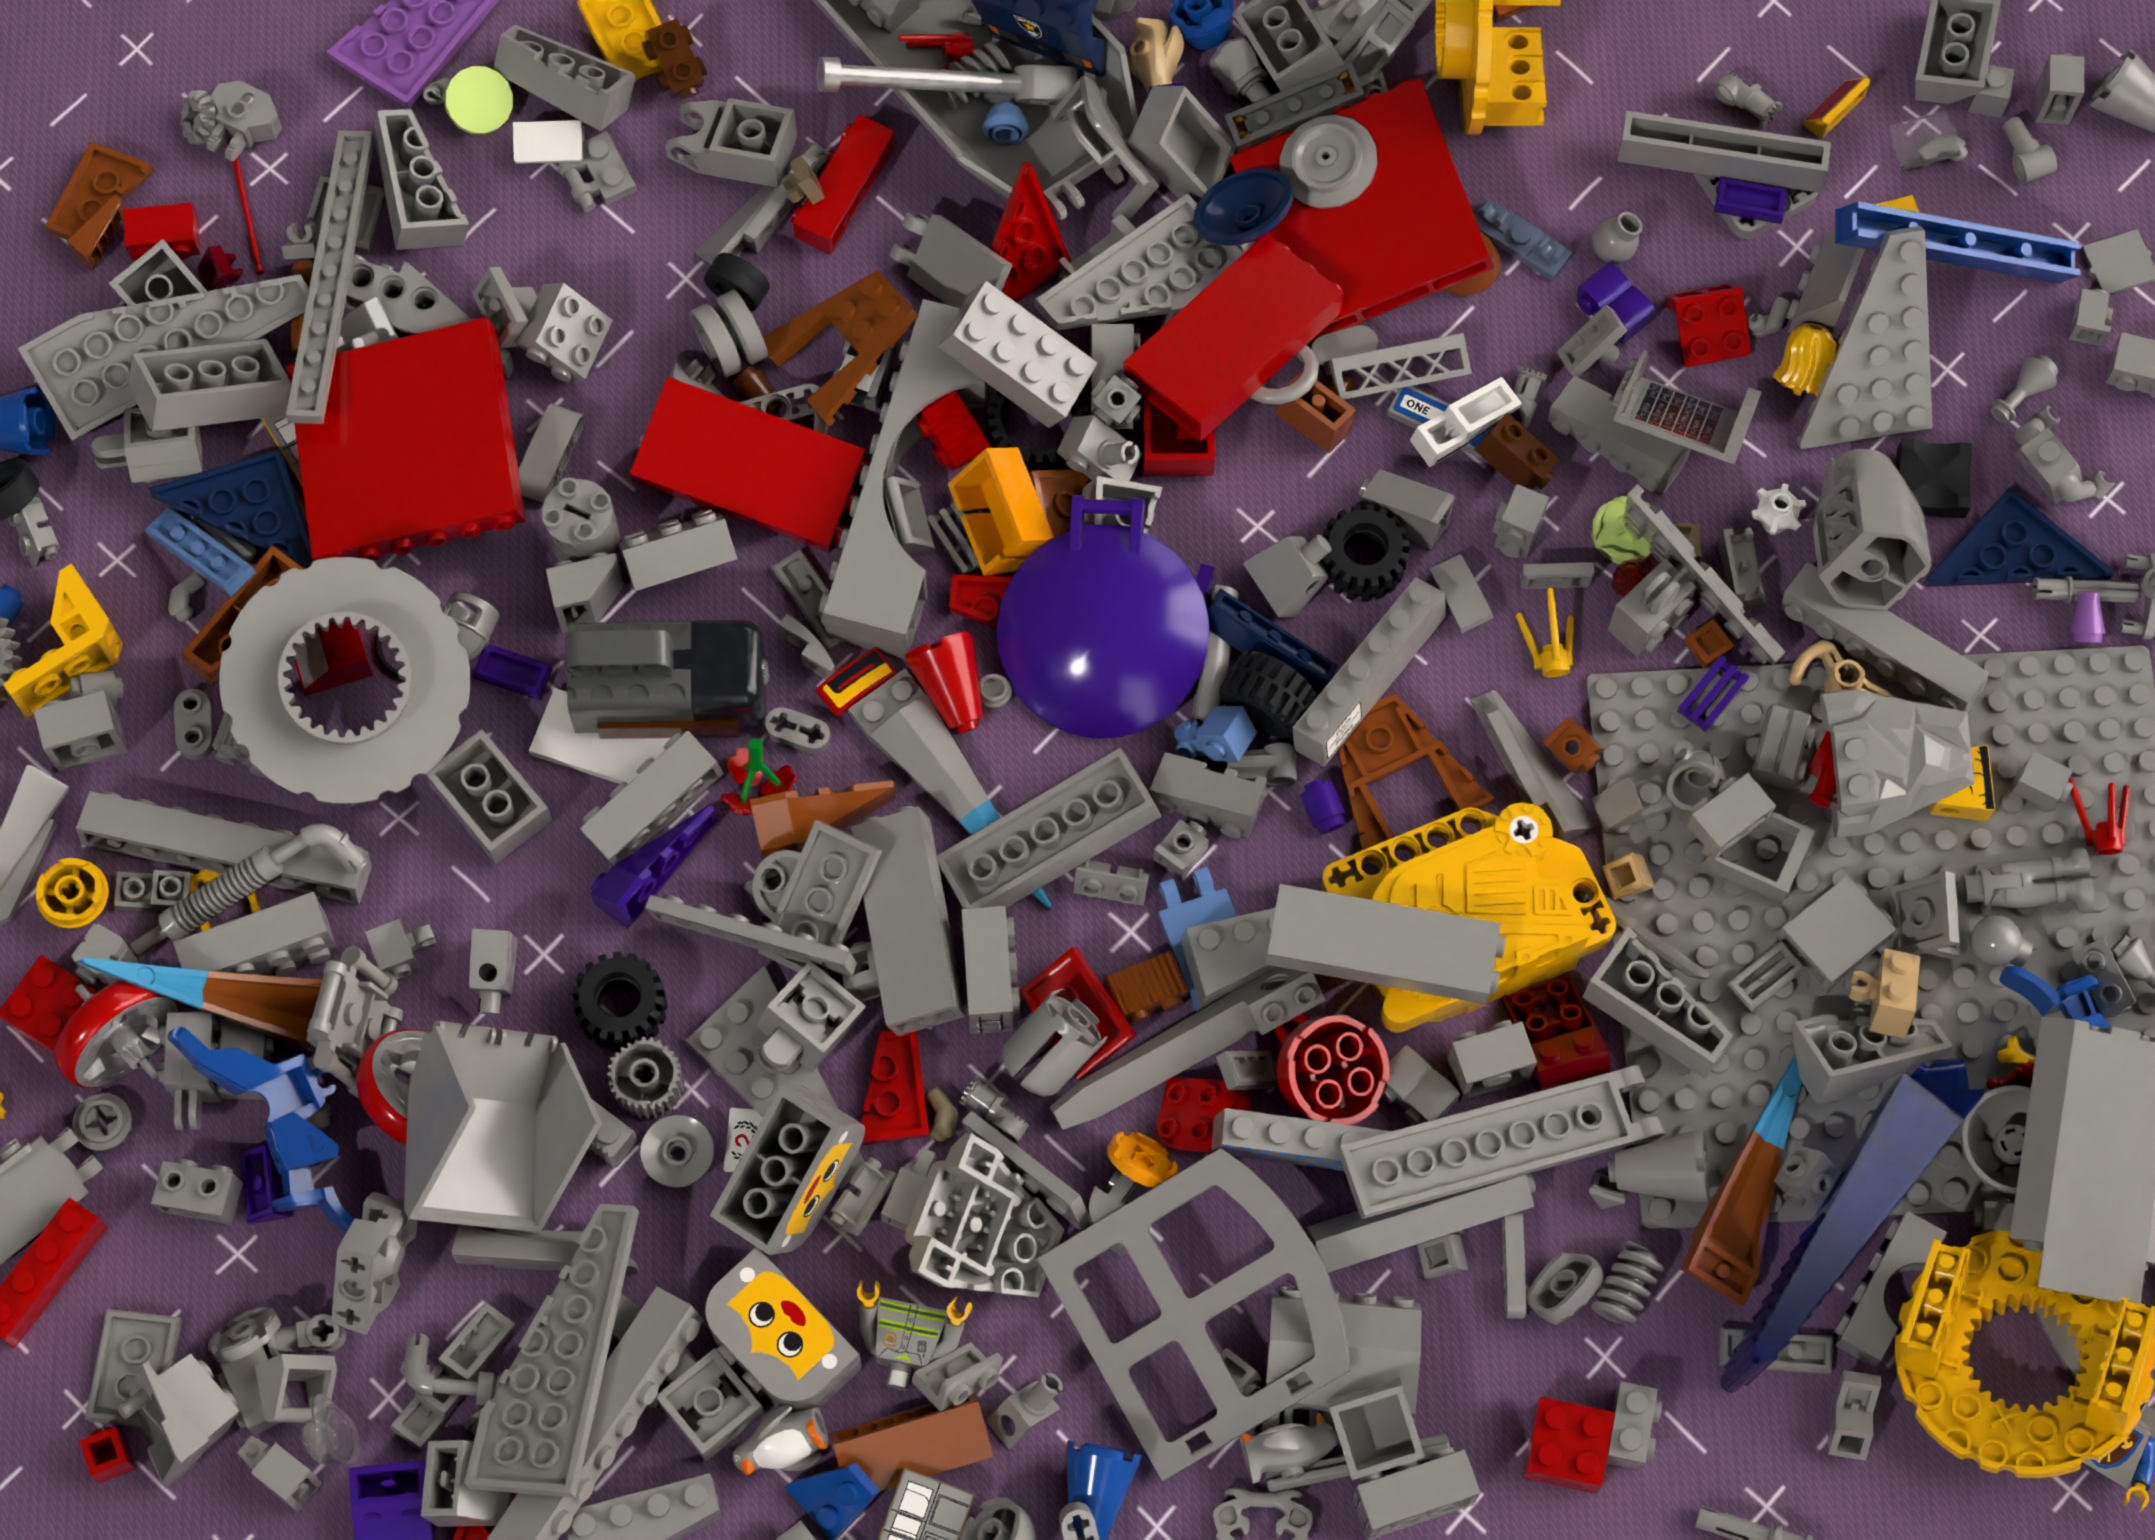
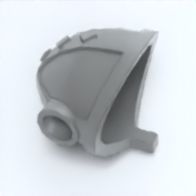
M1687 748L1681 749L1673 759L1675 766L1670 773L1666 786L1668 798L1673 805L1682 810L1690 811L1705 797L1711 801L1720 794L1718 789L1726 782L1723 765L1720 762L1721 759L1711 751L1697 750L1690 752Z

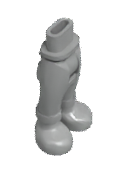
M2074 848L2070 851L2069 856L2062 860L2058 856L2050 857L2049 859L2009 862L1990 869H1979L1978 874L1963 875L1966 903L1982 902L1983 906H1989L1990 903L1991 906L2026 908L2052 902L2062 903L2068 899L2074 901L2080 913H2093L2094 885L2092 877H2089L2091 866L2086 848ZM2062 876H2071L2075 879L2066 882L2065 880L2054 881L2052 883L2032 882L2048 878L2057 879L2062 878Z

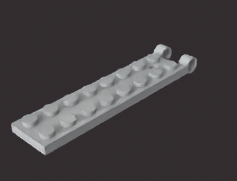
M1633 1065L1599 1076L1339 1146L1337 1151L1360 1217L1365 1219L1626 1146L1646 1144L1663 1137L1665 1133L1658 1116L1648 1117L1633 1123L1629 1119L1620 1094L1636 1090L1646 1084L1640 1066ZM1586 1112L1592 1114L1594 1123L1586 1124L1582 1119V1114Z

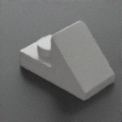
M1660 774L1634 783L1630 777L1625 778L1591 799L1604 833L1669 812L1673 807Z

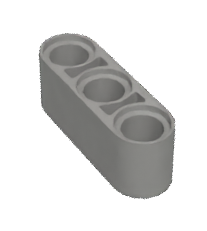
M553 403L549 404L518 469L522 496L544 503L547 495L558 485L582 433L585 423L584 414Z

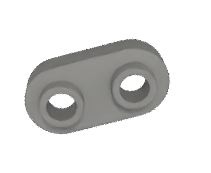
M187 689L181 692L174 702L175 740L180 753L185 758L201 760L207 757L213 749L212 705L207 695L201 690ZM196 701L197 706L194 709H186V705L189 702ZM191 735H199V739L195 743L188 742V738Z

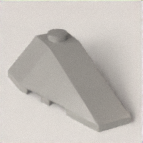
M1820 1015L1796 1021L1792 1025L1799 1078L1817 1105L1855 1095L1950 1052L1953 1046L1935 1019L1913 1018L1906 1039L1870 1032L1869 1016H1857L1856 1021L1838 1020L1837 1015Z

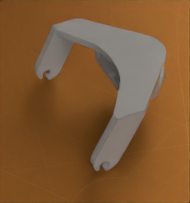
M1084 75L1052 111L1051 116L1056 123L1059 119L1062 122L1068 120L1078 141L1100 166L1112 171L1121 164L1134 179L1137 185L1112 214L1113 219L1119 214H1123L1129 220L1151 197L1159 185L1130 150L1115 128L1104 107L1095 80ZM1093 127L1112 148L1110 152H1107L1103 143L1097 140L1098 135Z

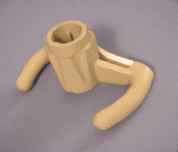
M1827 640L1818 641L1806 648L1794 662L1789 676L1790 684L1794 686L1799 685L1810 662L1815 658H1821L1828 674L1824 683L1825 693L1856 689L1868 693L1891 696L1888 690L1870 683L1865 678L1864 669L1857 662L1851 659L1843 660L1835 644Z

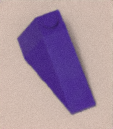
M709 804L615 864L607 874L605 872L601 873L591 887L593 891L590 894L594 905L628 929L645 909L649 896H656L717 822L718 818L715 808Z

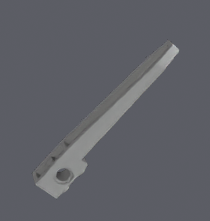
M1276 967L1081 1080L1053 1103L1050 1109L1062 1130L1099 1118L1258 1030L1261 1035H1264L1326 1000L1313 973Z

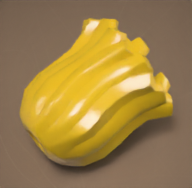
M1805 323L1792 329L1788 336L1781 365L1773 372V377L1783 387L1792 389L1793 394L1801 396L1802 392L1806 391L1807 394H1815L1817 397L1818 387L1828 364H1832L1836 355L1837 343L1829 330L1818 324Z

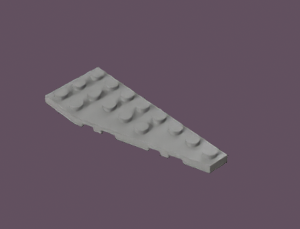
M301 274L79 314L17 349L71 440H74L123 413L124 409H130L137 405L128 387L133 354L255 340L303 314L306 308L309 288Z
M599 1204L577 1242L580 1245L570 1264L568 1266L564 1265L558 1276L560 1281L551 1296L547 1295L518 1346L521 1350L510 1369H505L499 1379L501 1385L491 1401L487 1400L481 1410L464 1485L469 1489L576 1498L639 1211L635 1206Z

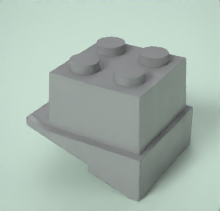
M191 1353L160 1375L153 1370L149 1361L145 1362L129 1391L130 1398L117 1407L118 1412L125 1419L137 1412L151 1444L147 1448V1452L161 1484L166 1489L195 1467L200 1456L228 1432L240 1411L237 1408L238 1404L232 1393L225 1388L221 1389L212 1379L213 1373L208 1365L202 1360L197 1361Z

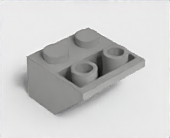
M596 553L589 556L587 560L578 562L570 560L561 561L554 564L553 567L546 569L553 605L562 633L568 632L569 623L599 622L624 586L616 553Z
M428 1441L421 1517L437 1527L496 1526L512 1503V1493L472 1490L464 1485L473 1441Z

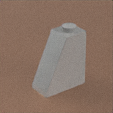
M1382 469L1378 470L1373 479L1367 477L1358 492V495L1361 496L1360 510H1366L1367 504L1374 505V511L1380 512L1381 508L1388 510L1387 517L1391 519L1395 515L1400 520L1399 528L1405 527L1409 539L1432 551L1449 524L1455 496L1450 493Z

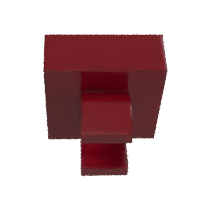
M221 245L208 247L198 265V269L209 291L226 288L229 282H237L244 272L242 268L232 269L231 265L234 263L236 255L233 253L225 254Z

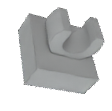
M308 222L305 225L306 236L298 232L297 223H292L287 227V235L290 240L281 246L284 260L315 258L319 236H315L317 228L314 222Z

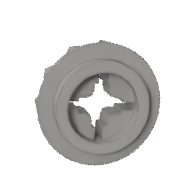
M190 91L188 97L183 100L184 108L180 111L182 120L179 124L183 127V137L188 139L189 144L203 145L208 141L215 128L216 108L213 98L207 91Z
M108 1093L95 1094L85 1099L76 1109L72 1122L73 1132L77 1135L79 1142L83 1146L95 1152L103 1150L112 1151L117 1145L125 1143L126 1136L132 1130V1113L121 1098ZM99 1110L107 1119H114L107 1126V1135L99 1127L93 1128L95 1124L99 1123Z

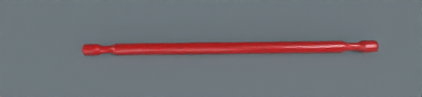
M237 158L234 162L232 161L253 257L256 260L257 274H263L264 270L260 262L258 243Z

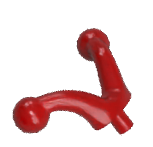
M2027 1062L2025 1068L2015 1066L2009 1074L2001 1079L1991 1077L1986 1081V1087L1991 1091L1995 1088L2006 1086L2022 1077L2027 1079L2029 1088H2031L2034 1063Z

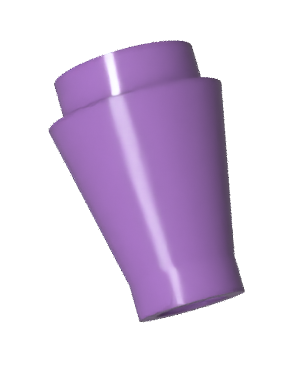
M2078 592V601L2070 632L2073 633V641L2102 642V634L2106 633L2100 604V592Z

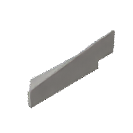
M810 142L791 160L801 155L817 176L824 167L829 152ZM789 162L787 163L783 177H785L788 174H794ZM781 182L778 188L764 185L696 250V255L712 265V262L720 253H730L739 257L744 249L747 248L758 254L796 202L792 203L785 193L787 190Z

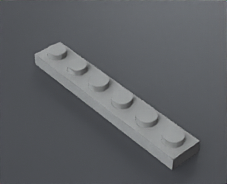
M664 894L663 898L650 895L645 909L654 920L806 964L810 960L820 968L853 977L857 962L849 952V948L840 943L829 942L828 945L817 943L814 937L805 933L796 932L793 936L782 933L783 930L780 927L763 922L761 926L749 923V919L739 914L729 913L728 917L716 914L717 911L704 904H696V907L685 905L683 900L675 896Z

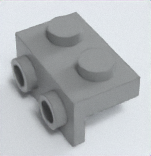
M970 1342L915 1371L911 1382L939 1411H942L953 1404L960 1405L970 1395L981 1389L987 1390L991 1388L999 1379L1003 1357L999 1353H995L986 1358Z

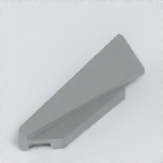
M1490 690L1470 699L1522 802L1534 804L1543 809L1551 820L1557 839L1566 842L1593 830L1596 826L1594 821L1496 690Z
M29 764L24 769L0 828V926L13 921L58 825L55 820L50 818L69 790V787Z
M458 1226L451 1256L456 1264L494 1265L495 1268L561 1271L564 1265L568 1266L578 1250L580 1245L577 1242L583 1232L542 1230L539 1233L509 1229H496V1232L467 1226ZM629 1256L626 1273H638L637 1263Z

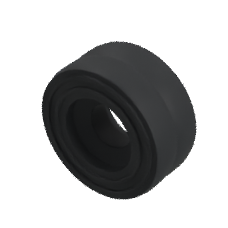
M720 253L717 255L704 276L705 284L717 297L734 289L741 296L750 312L755 311L759 307L770 288L768 279L759 269L748 261L730 253Z

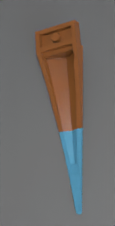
M89 957L78 961L83 966L314 1053L316 1051V1048L307 1042L306 1038L308 1025L314 1013L323 979L205 971Z
M1796 1053L1692 1233V1244L1680 1270L1736 1306H1745L1760 1272L1764 1241L1776 1185L1774 1179L1779 1172L1793 1112L1802 1085L1798 1073Z

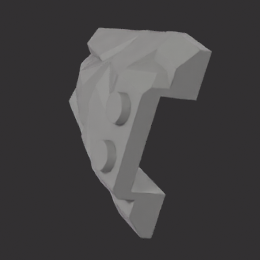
M1856 689L1819 694L1823 730L1831 733L1837 800L1831 801L1834 837L1840 838L1874 833L1895 821L1905 818L1974 784L1967 712Z
M965 1133L951 1146L946 1159L938 1160L930 1167L904 1235L905 1240L912 1245L909 1254L912 1272L939 1287L1039 1297L1047 1275L1037 1258L1059 1245L1064 1228L1038 1197H1031L1022 1186L1025 1182L1018 1173L1010 1172L1002 1162L1004 1155L999 1149L972 1133Z

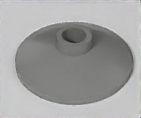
M685 1115L667 1116L656 1121L646 1131L640 1146L641 1162L647 1174L657 1183L672 1188L686 1187L699 1181L710 1169L714 1158L713 1140L707 1128L698 1120ZM674 1150H684L685 1156L681 1160H674L671 1157Z

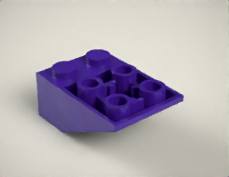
M426 1460L349 1468L350 1501L355 1540H436L435 1525L421 1517Z

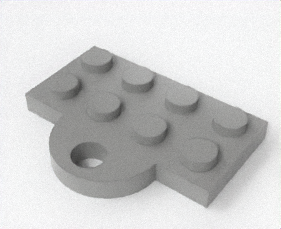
M815 820L802 852L793 850L778 851L767 856L759 864L752 883L754 900L761 912L772 919L770 924L780 927L783 930L782 933L794 936L796 932H801L814 937L817 943L828 945L829 942H837L842 944L883 850L822 821ZM771 869H776L781 875V883L776 889H771L766 884V875ZM761 950L758 951L759 954L796 972H799L806 965V963ZM820 968L826 974H829L830 970Z

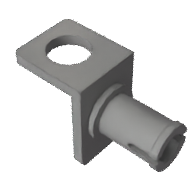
M1046 1373L1039 1381H1035L1007 1397L987 1419L988 1425L1008 1449L1014 1447L1032 1427L1059 1411L1060 1407L1053 1398L1063 1389L1061 1380L1053 1373ZM1003 1415L1009 1416L1015 1424L1014 1434L1007 1433L1001 1423Z

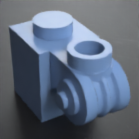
M1214 706L1201 727L1195 719L1186 720L1178 725L1174 732V736L1178 741L1175 751L1179 756L1190 759L1207 757L1209 761L1238 762L1257 734V731L1243 706Z

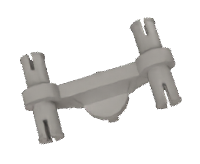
M2126 553L2124 568L2145 570V575L2141 582L2142 591L2146 595L2143 622L2122 618L2120 633L2141 635L2142 640L2151 641L2155 637V553H2148L2147 557Z

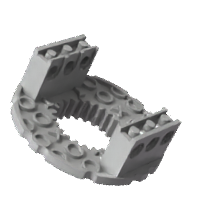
M334 557L313 561L308 569L292 568L280 575V580L277 584L263 586L247 602L233 623L229 632L231 645L222 653L219 673L223 711L232 718L233 722L230 731L238 745H242L249 750V761L264 776L293 794L310 793L319 802L347 804L349 808L360 803L377 801L380 795L387 791L397 794L410 787L411 781L415 776L430 773L446 756L461 729L459 716L464 710H467L470 695V666L467 650L458 643L459 628L453 617L447 616L441 611V601L420 581L398 568L391 566L387 569H381L375 564L374 560L354 557ZM346 621H350L353 629H357L361 624H365L366 632L369 634L378 630V639L381 642L390 640L388 650L390 652H399L395 656L396 665L404 667L398 670V675L400 679L406 682L398 684L397 690L402 697L393 699L395 711H385L386 722L376 719L374 721V730L370 731L363 726L358 736H355L350 729L347 730L344 737H340L337 729H333L328 735L325 734L324 726L321 724L311 728L312 720L309 716L300 719L302 709L300 706H291L296 699L293 693L286 692L292 687V682L285 676L293 673V668L288 661L297 660L298 656L294 648H304L306 646L303 639L305 636L314 639L316 637V628L320 627L327 632L332 622H335L338 628L341 629Z

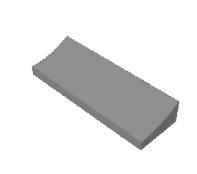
M1120 747L937 855L938 865L964 909L1005 906L1008 908L1162 816Z

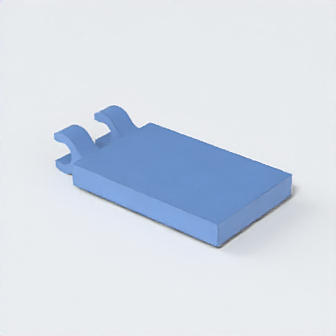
M1208 867L1193 871L1195 875L1193 880L1200 895L1196 899L1182 903L1174 879L1161 882V888H1159L1167 909L1159 911L1158 918L1175 961L1188 987V994L1196 1013L1207 1006L1201 1009L1199 1007L1181 944L1185 929L1237 916L1227 889L1215 891ZM1222 996V997H1220V998H1218V999L1212 1001V1003H1214V1002H1216L1217 1000L1223 998L1224 996Z

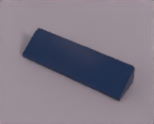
M1223 589L1218 590L1207 608L1210 632L1219 636L1242 653L1245 651L1260 652L1286 663L1308 681L1315 690L1316 697H1318L1332 680L1338 667L1337 664Z

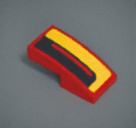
M875 647L837 671L818 686L815 692L833 714L839 717L848 712L851 706L895 676L897 672Z

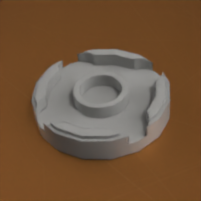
M257 1307L245 1311L232 1318L226 1324L228 1330L222 1335L219 1331L213 1334L208 1344V1350L214 1360L219 1363H229L241 1359L258 1350L277 1333L281 1326L280 1318L273 1308H269L267 1311L266 1307Z

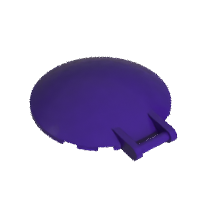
M1073 495L1070 531L1056 536L1041 545L1021 564L1007 586L1001 602L997 624V642L1002 666L1009 683L1022 702L1034 714L1050 725L1070 734L1097 739L1117 738L1139 733L1168 717L1185 701L1186 696L1192 690L1196 681H1198L1206 661L1210 629L1204 595L1184 561L1162 542L1144 533L1145 500L1142 497H1133L1132 501L1085 499L1084 495ZM1084 513L1131 515V526L1084 524Z

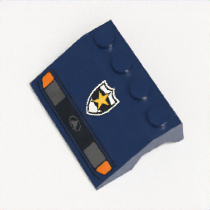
M971 0L992 37L1102 78L1105 75L1104 40L1092 35V12L1098 0Z

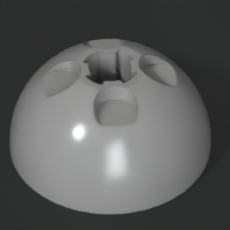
M2002 1086L1983 1094L1969 1109L1961 1131L1962 1151L1972 1172L1989 1187L2016 1195L2031 1091V1088L2025 1086ZM2001 1142H2003L2004 1147H2005V1149H2006L2007 1151H2005V1150L2002 1148Z

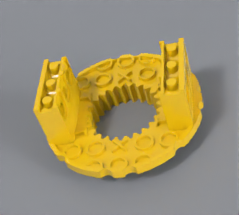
M1435 0V59L1438 79H1458L1460 118L1464 134L1480 135L1484 126H1544L1543 108L1547 106L1541 27H1493V5L1560 6L1561 0Z
M1991 1231L1971 1237L1970 1243L1964 1247L1947 1246L1941 1244L1940 1240L1934 1239L1924 1270L1911 1287L1913 1297L1910 1301L1903 1303L1898 1324L1901 1326L1902 1331L1895 1336L1894 1346L1896 1371L1902 1393L1906 1400L1916 1406L1915 1417L1927 1433L1961 1460L1966 1458L1973 1459L1979 1464L1980 1469L1995 1474L2007 1470L2014 1473L2017 1478H2047L2080 1470L2084 1461L2089 1459L2099 1461L2115 1450L2137 1426L2142 1416L2140 1406L2149 1402L2155 1381L2151 1378L2150 1372L2155 1369V1306L2149 1308L2142 1303L2139 1305L2129 1302V1298L2122 1296L2120 1303L2039 1288L2038 1280L2042 1252L2023 1249V1242L2011 1239L2010 1231ZM2022 1305L2027 1306L2029 1313L2033 1314L2040 1307L2043 1309V1317L2048 1318L2053 1314L2056 1315V1324L2058 1326L2068 1324L2067 1335L2069 1337L2076 1336L2074 1347L2080 1350L2078 1362L2080 1363L2079 1372L2076 1375L2074 1386L2070 1385L2068 1387L2066 1397L2062 1395L2057 1396L2055 1406L2047 1401L2044 1402L2042 1411H2038L2031 1404L2026 1412H2022L2017 1403L2010 1409L2005 1408L2004 1399H1999L1996 1402L1990 1401L1992 1392L1989 1390L1980 1393L1981 1382L1980 1380H1973L1974 1370L1973 1367H1969V1346L1973 1341L1974 1331L1981 1329L1982 1319L1990 1322L1993 1311L2002 1316L2005 1315L2006 1307L2010 1306L2015 1313H2018Z

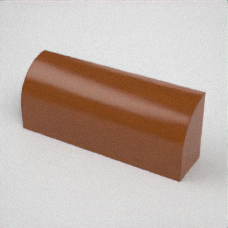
M975 1393L970 1395L960 1405L953 1404L942 1411H939L932 1403H928L829 1433L839 1468L856 1462L880 1491L896 1487L902 1468H907L929 1477L994 1457L979 1401Z

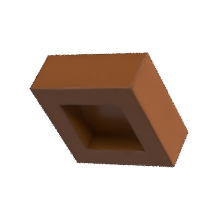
M1714 619L1687 635L1683 641L1703 669L1715 663L1720 656L1724 657L1734 649L1733 643Z

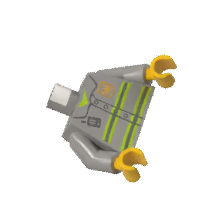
M860 1280L857 1288V1297L861 1301L859 1304V1329L867 1351L876 1355L877 1364L890 1367L886 1386L907 1391L912 1371L915 1372L957 1349L965 1324L964 1320L972 1311L973 1305L969 1302L965 1312H959L955 1308L957 1297L951 1300L947 1310L879 1297L880 1283L877 1280L875 1281V1291L873 1293L864 1292L862 1289L863 1280Z

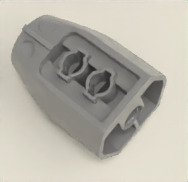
M1854 449L1840 454L1836 458L1831 457L1827 461L1828 467L1826 468L1822 492L1813 520L1818 576L1836 602L1849 608L1887 611L1897 600L1902 599L1907 590L1920 578L1925 577L1932 567L1925 517L1913 492L1889 457L1872 449Z

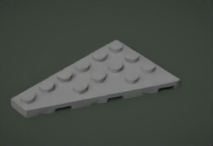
M1921 226L1886 231L1880 244V253L1873 260L1870 267V277L1863 293H1859L1848 318V326L1842 332L1838 341L1840 346L1831 365L1828 364L1818 387L1817 398L1812 402L1808 410V420L1801 436L1796 438L1797 446L1800 449L1933 428L1925 230Z
M1637 484L1627 494L1624 519L1626 520L1624 526L1638 540L1643 537L1651 545L1649 551L1660 563L1667 559L1692 582L1702 596L1699 599L1701 604L1712 614L1718 611L1727 620L1724 624L1727 630L1737 639L1743 636L1752 645L1749 651L1759 662L1765 664L1768 661L1771 665H1776L1785 655L1782 647L1770 636L1760 622L1752 617L1747 619L1743 615L1745 613L1742 607L1744 604L1721 580L1711 566L1703 561L1698 564L1694 559L1696 557L1693 551L1695 548L1672 524L1661 509H1658L1655 505L1649 507L1642 500L1641 496L1644 490Z

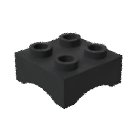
M1902 438L1897 447L1896 468L1913 492L1923 515L1966 518L1971 509L1970 468L1972 443L1937 444L1912 438Z

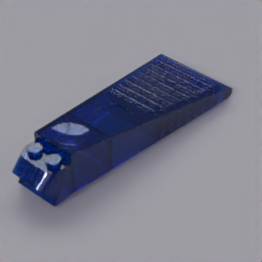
M1962 1058L1934 1059L1928 1066L1921 1062L1914 1072L1910 1075L1904 1072L1885 1092L1842 1166L1841 1174L1821 1207L1816 1211L1808 1227L1799 1235V1243L1790 1251V1258L1780 1268L1781 1274L1771 1284L1772 1289L1763 1298L1762 1307L1753 1315V1322L1743 1332L1744 1338L1734 1348L1733 1357L1724 1365L1725 1371L1721 1376L1720 1383L1725 1391L1734 1393L1744 1385L1748 1386L1778 1359V1354L1789 1345V1340L1800 1331V1327L1811 1317V1313L1822 1303V1299L1833 1290V1285L1844 1276V1272L1855 1262L1854 1259L1865 1250L1864 1244L1983 1097L1985 1094L1984 1089H1969L1966 1066Z

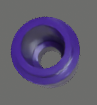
M1317 779L1304 786L1305 792L1300 795L1312 827L1317 828L1320 835L1333 832L1346 824L1344 820L1346 813L1333 782L1325 783L1324 779Z

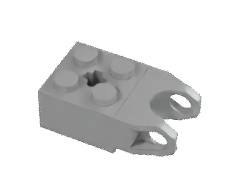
M728 98L727 102L707 100L681 105L679 109L681 122L694 129L697 133L667 140L665 149L668 158L696 173L778 188L798 136L794 109ZM688 112L697 113L703 119H695ZM674 148H681L690 154H680Z

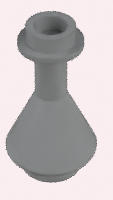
M2044 355L2026 357L2021 366L2016 388L2004 401L1995 399L1992 402L1991 414L2001 423L2014 421L2016 418L2014 409L2026 397L2054 388L2057 384L2056 375L2058 374V368L2055 363Z
M2127 935L2123 936L2110 949L2122 974L2144 980L2155 990V970L2141 938L2136 937L2131 940Z

